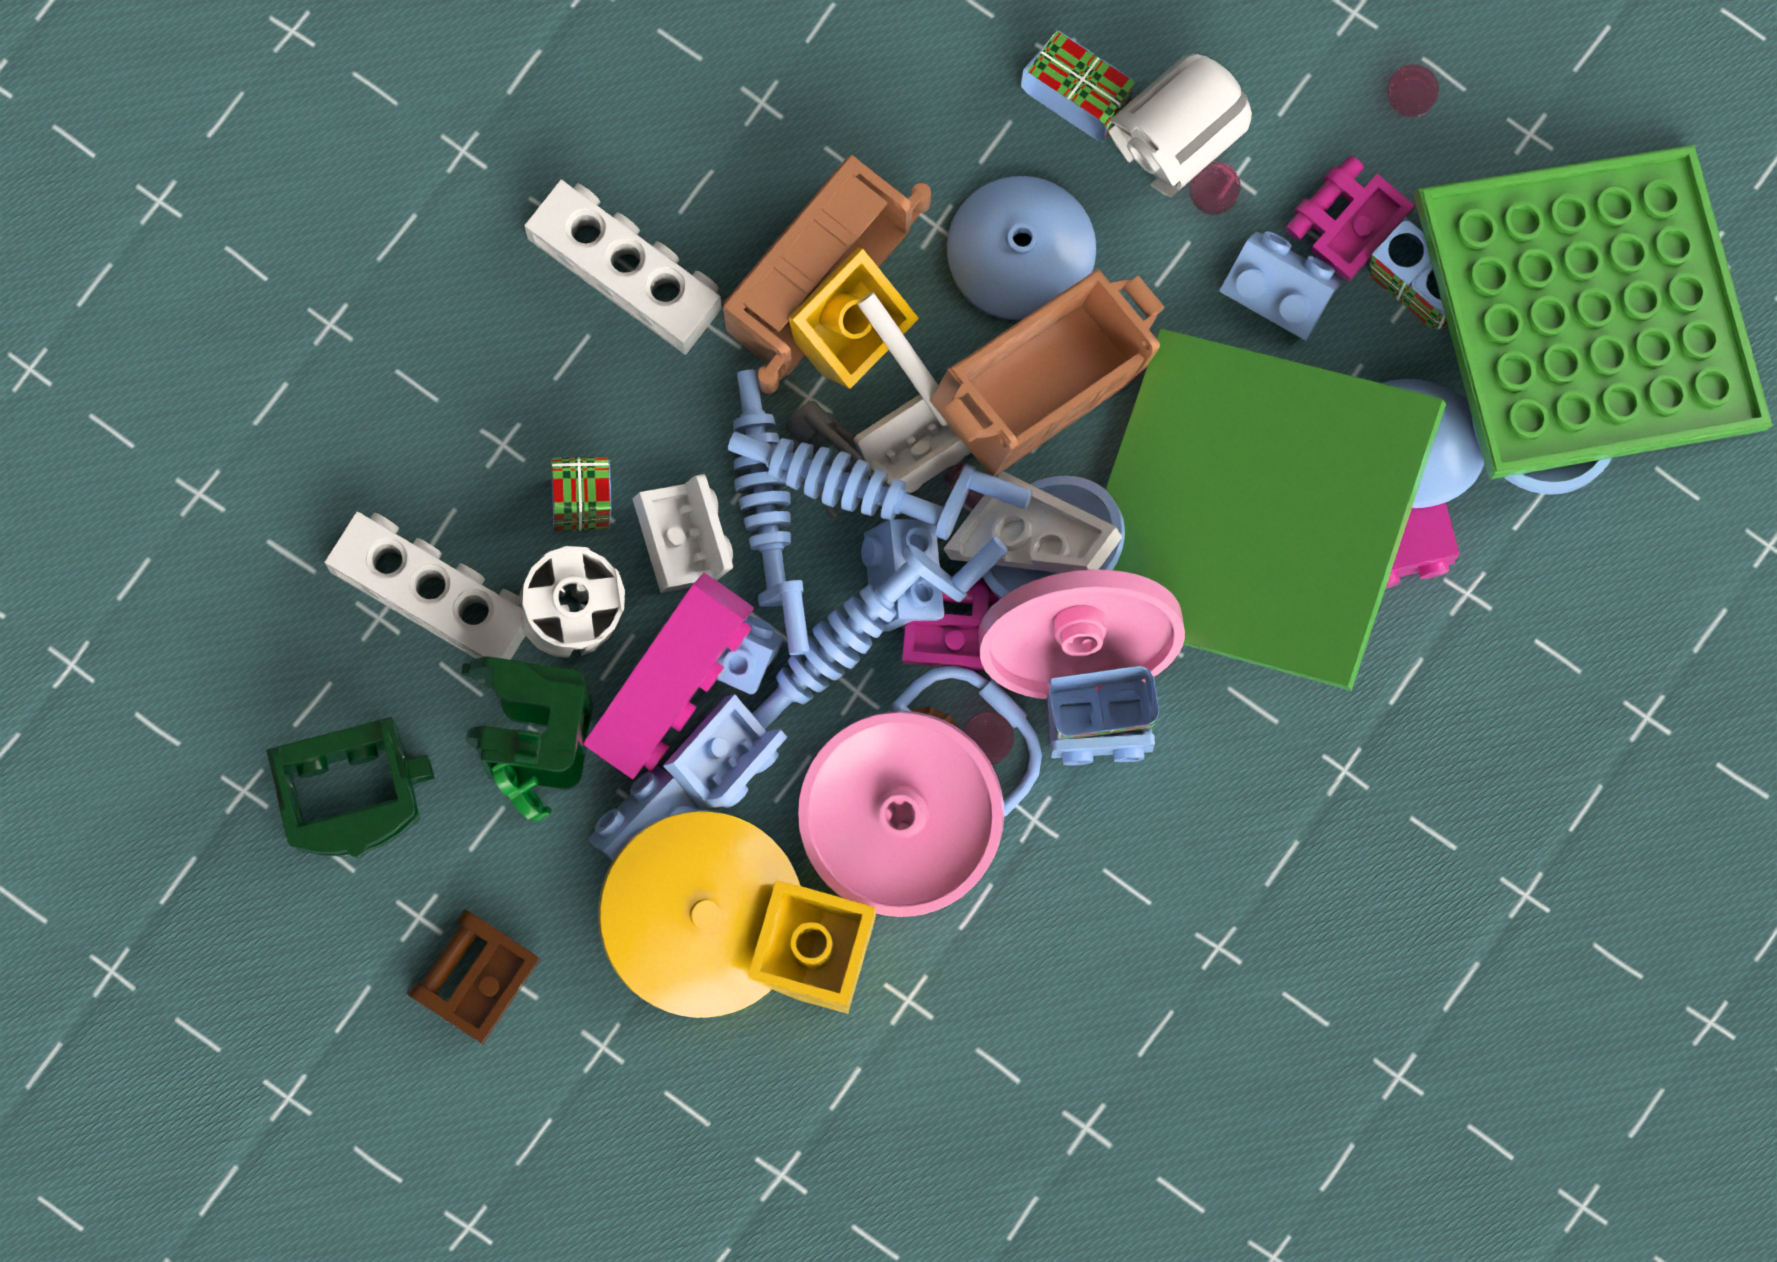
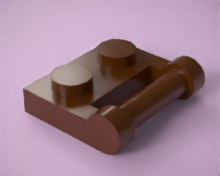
M464 909L456 920L459 926L420 984L415 981L406 995L481 1045H484L540 962V958L473 913ZM475 937H478L485 941L487 945L447 1002L439 997L437 993Z

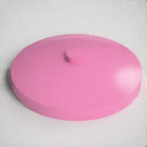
M1079 570L1034 580L1003 596L983 617L978 631V644L982 666L994 681L1013 692L1029 697L1047 699V695H1050L1049 686L1051 687V678L1143 666L1149 669L1155 677L1166 669L1179 654L1183 646L1185 630L1181 607L1177 599L1159 583L1140 575L1122 571ZM1103 685L1095 686L1098 692Z
M889 711L874 714L850 724L829 740L819 751L806 773L801 788L798 809L799 829L811 864L823 881L839 896L876 908V914L895 917L917 916L940 910L952 904L970 891L982 878L991 865L1001 841L1004 825V801L992 764L981 748L966 733L945 720L929 714L913 711Z

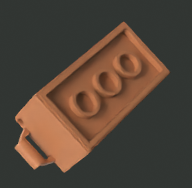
M853 155L848 156L725 300L723 310L726 332L767 364L758 371V383L762 392L766 394L774 393L778 389L779 381L785 376L788 377L805 357V354L794 342L788 317L858 247L863 248L877 267L880 268L908 235L910 226L919 214L929 210L931 190L928 185L924 183L916 184L911 190V196L907 199Z
M1098 268L949 368L931 397L930 402L988 474L995 477L1142 375L1160 348L1159 341L1149 329L1156 316L1164 309V305L1140 276L1132 280L1110 283ZM1124 289L1147 316L1146 320L1143 321L1122 296L1121 290Z

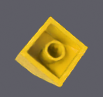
M860 247L788 317L794 342L820 374L849 389L889 350L857 302L867 294L874 292L903 335L919 319L864 249Z
M776 879L747 980L797 1000L848 1014L875 923L876 908Z

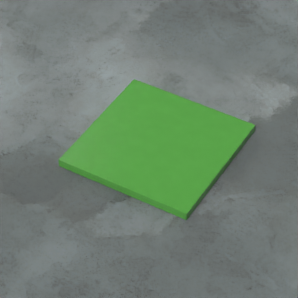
M1695 145L1420 188L1414 193L1416 207L1489 480L1761 432L1773 426Z
M1160 328L1157 337L1160 348L1147 366L1106 487V491L1112 496L1122 513L1125 526L1123 549L1113 570L1149 578L1165 587L1174 595L1182 611L1185 630L1183 645L1352 691L1446 406L1445 401L1442 398Z

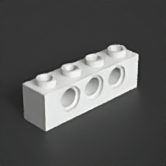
M560 180L524 225L528 240L686 355L722 309L721 298L717 294L719 287L703 273L695 271L691 275L677 265L679 262L678 256L662 243L656 241L651 246L637 235L640 232L639 228L624 215L617 212L612 217L598 207L600 200L586 187L577 183L572 188L566 182ZM583 226H594L600 230L599 237L591 243H580L573 238L575 232ZM622 255H633L640 260L638 267L628 273L619 272L613 267L615 260ZM665 283L673 284L678 287L680 292L674 300L661 302L653 297V292L659 285Z
M358 511L355 513L325 561L330 573L475 659L489 656L511 660L526 636L521 619L524 611L523 608L519 607V596L506 589H502L499 595L482 585L485 581L482 575L459 563L456 569L439 560L442 553L422 539L416 538L413 544L396 534L399 527L387 518L377 513H373L371 518L364 516ZM397 553L402 556V564L398 570L390 574H384L376 570L377 561L382 555ZM430 578H439L446 584L444 592L435 599H425L419 595L421 584ZM474 603L487 606L489 613L482 623L470 625L462 621V613L467 606Z

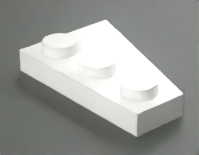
M1002 471L997 478L1032 490V496L1027 508L1023 509L984 495L945 546L944 551L951 560L969 562L993 537H996L1006 546L1008 552L995 565L1065 573L1079 570H1099L1123 537L1116 526Z

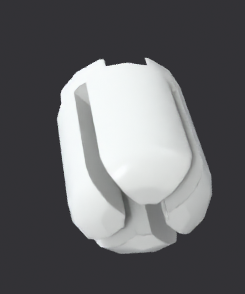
M1192 53L1182 56L1109 121L1115 124V126L1108 132L1119 151L1129 163L1135 159L1144 170L1156 177L1150 185L1163 195L1172 197L1248 130L1252 113L1245 93L1241 91L1239 83L1232 74L1216 61L1206 56Z
M565 546L546 553L531 568L519 594V607L523 608L524 611L521 618L524 634L538 649L554 657L569 658L574 649H579L581 656L594 652L609 639L624 610L625 589L618 570L614 569L603 556L590 551L587 547ZM565 585H570L571 596L579 602L588 601L586 606L580 603L578 607L579 612H569L568 605H560L558 598L559 596L564 597L566 592L563 588Z

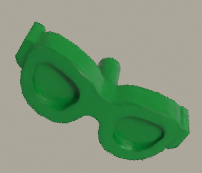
M492 764V774L498 788L511 800L514 807L525 818L538 822L551 814L552 809L549 806L544 807L540 798L531 790V788L539 784L536 776L533 775L519 783L512 765Z

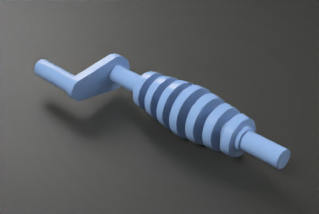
M751 369L738 372L742 414L733 421V431L745 433L746 436L771 445L778 444L780 439L777 433H765V430L774 428L776 424L772 414H765V411H762L757 370ZM745 456L738 457L734 460V472L751 474L734 480L735 491L738 493H754L739 498L738 502L741 511L756 512L754 515L745 517L743 521L747 531H759L758 535L749 538L751 549L759 550L763 558L767 590L758 594L759 606H783L789 655L808 653L810 650L802 600L804 592L803 582L801 580L786 581L782 551L784 547L791 544V533L779 531V528L791 524V513L776 511V509L786 507L791 503L790 492L774 491L787 486L786 478L788 472H785L782 479L778 481L769 476L767 464Z
M734 432L728 445V451L767 464L769 476L778 481L782 479L785 472H788L786 484L795 490L800 488L806 478L804 494L816 499L823 489L822 503L834 507L843 493L841 509L853 512L860 500L863 499L861 506L862 514L873 516L879 506H882L881 518L893 520L896 515L901 513L937 526L936 537L947 540L951 535L969 490L1023 509L1027 508L1032 496V490L977 471L976 467L966 464L943 507L909 495L908 491H906V482L895 478L890 487H887L888 473L879 468L875 470L871 479L868 480L870 464L861 459L856 462L851 471V454L843 451L839 452L832 464L833 449L820 447L812 459L814 451L812 444L802 442L795 453H793L794 441L782 438L778 444L771 445Z
M993 537L963 568L951 577L921 550L909 544L901 552L906 562L881 587H874L868 584L860 590V595L865 603L857 597H851L844 603L847 613L841 609H836L828 615L830 624L820 621L813 628V634L816 638L808 636L810 652L792 655L789 658L788 663L792 670L782 667L776 675L779 683L778 688L752 715L766 729L792 702L804 705L813 698V694L809 688L820 693L829 686L826 677L836 681L845 674L843 666L852 669L860 661L857 651L865 654L872 646L869 635L878 638L884 631L885 627L880 618L887 622L892 621L897 614L894 607L895 601L920 576L955 601L961 602L967 596L966 592L1008 552V549L998 538Z

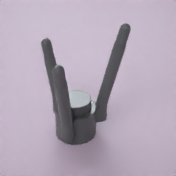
M815 401L803 405L788 420L786 429L794 437L792 439L794 441L793 453L803 442L812 444L815 454L820 447L829 448L833 445L840 452L843 451L851 454L850 460L856 464L861 459L860 455L856 452L858 449L854 442L855 435L842 426L830 412L826 413ZM822 489V491L820 492V494H819V496H818L819 499H820V501H821V503H822V493H823V489ZM823 504L829 517L836 519L839 515L836 507Z

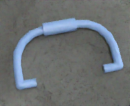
M951 665L929 670L916 679L893 702V711H911L907 706L935 681L949 678L964 680L980 690L978 694L1013 728L1017 727L1026 739L1029 751L1028 768L1019 785L1004 800V817L1007 816L1028 794L1039 776L1042 752L1038 735L1026 719L1028 714L993 679L988 681L971 669Z

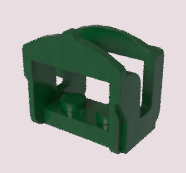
M489 656L476 658L470 663H463L461 674L494 689L497 696L501 698V705L505 715L511 721L547 727V731L543 734L535 731L512 730L490 726H478L467 730L466 742L478 752L488 778L494 780L492 764L499 763L512 765L519 783L534 775L539 781V784L536 786L563 790L576 787L582 778L587 750L583 743L589 736L593 712V703L587 692L584 676L574 669Z
M392 717L266 749L287 841L291 847L296 848L302 853L342 857L351 855L354 858H361L365 852L387 844L420 820V812L413 785L435 779L428 755L409 760L406 759L399 730ZM386 750L397 794L396 799L304 822L292 773L298 772L299 778L313 777L329 771L328 764L348 759L349 765L363 764L379 757L378 751Z

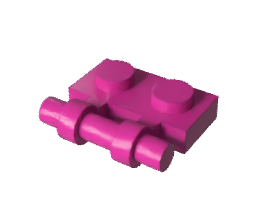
M1349 155L1339 168L1333 166L1323 177L1325 183L1310 200H1302L1294 209L1296 216L1285 227L1286 232L1297 241H1300L1310 229L1319 232L1322 236L1312 246L1311 252L1331 265L1335 272L1348 283L1370 260L1374 251L1412 213L1415 207L1411 201L1378 174L1374 176L1365 188L1362 187L1354 179L1364 169V166L1352 155ZM1339 196L1344 197L1350 204L1334 220L1326 211Z
M978 580L966 592L967 596L961 602L955 601L942 592L943 602L973 604L972 616L944 614V617L938 621H912L905 624L902 664L930 667L952 665L971 670L985 671L979 652V626L988 611V605L993 606L1000 600L991 591L985 580Z

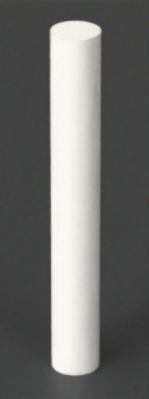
M875 293L867 294L857 302L858 306L942 426L948 425L930 402L938 387L937 382Z

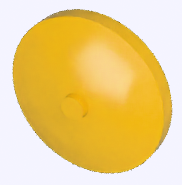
M693 811L660 819L642 829L622 847L604 878L598 903V926L606 956L616 974L631 991L651 1005L667 1012L688 1017H715L746 1008L771 990L747 980L775 881L777 879L800 886L796 872L788 857L772 838L759 828L740 818L723 813Z

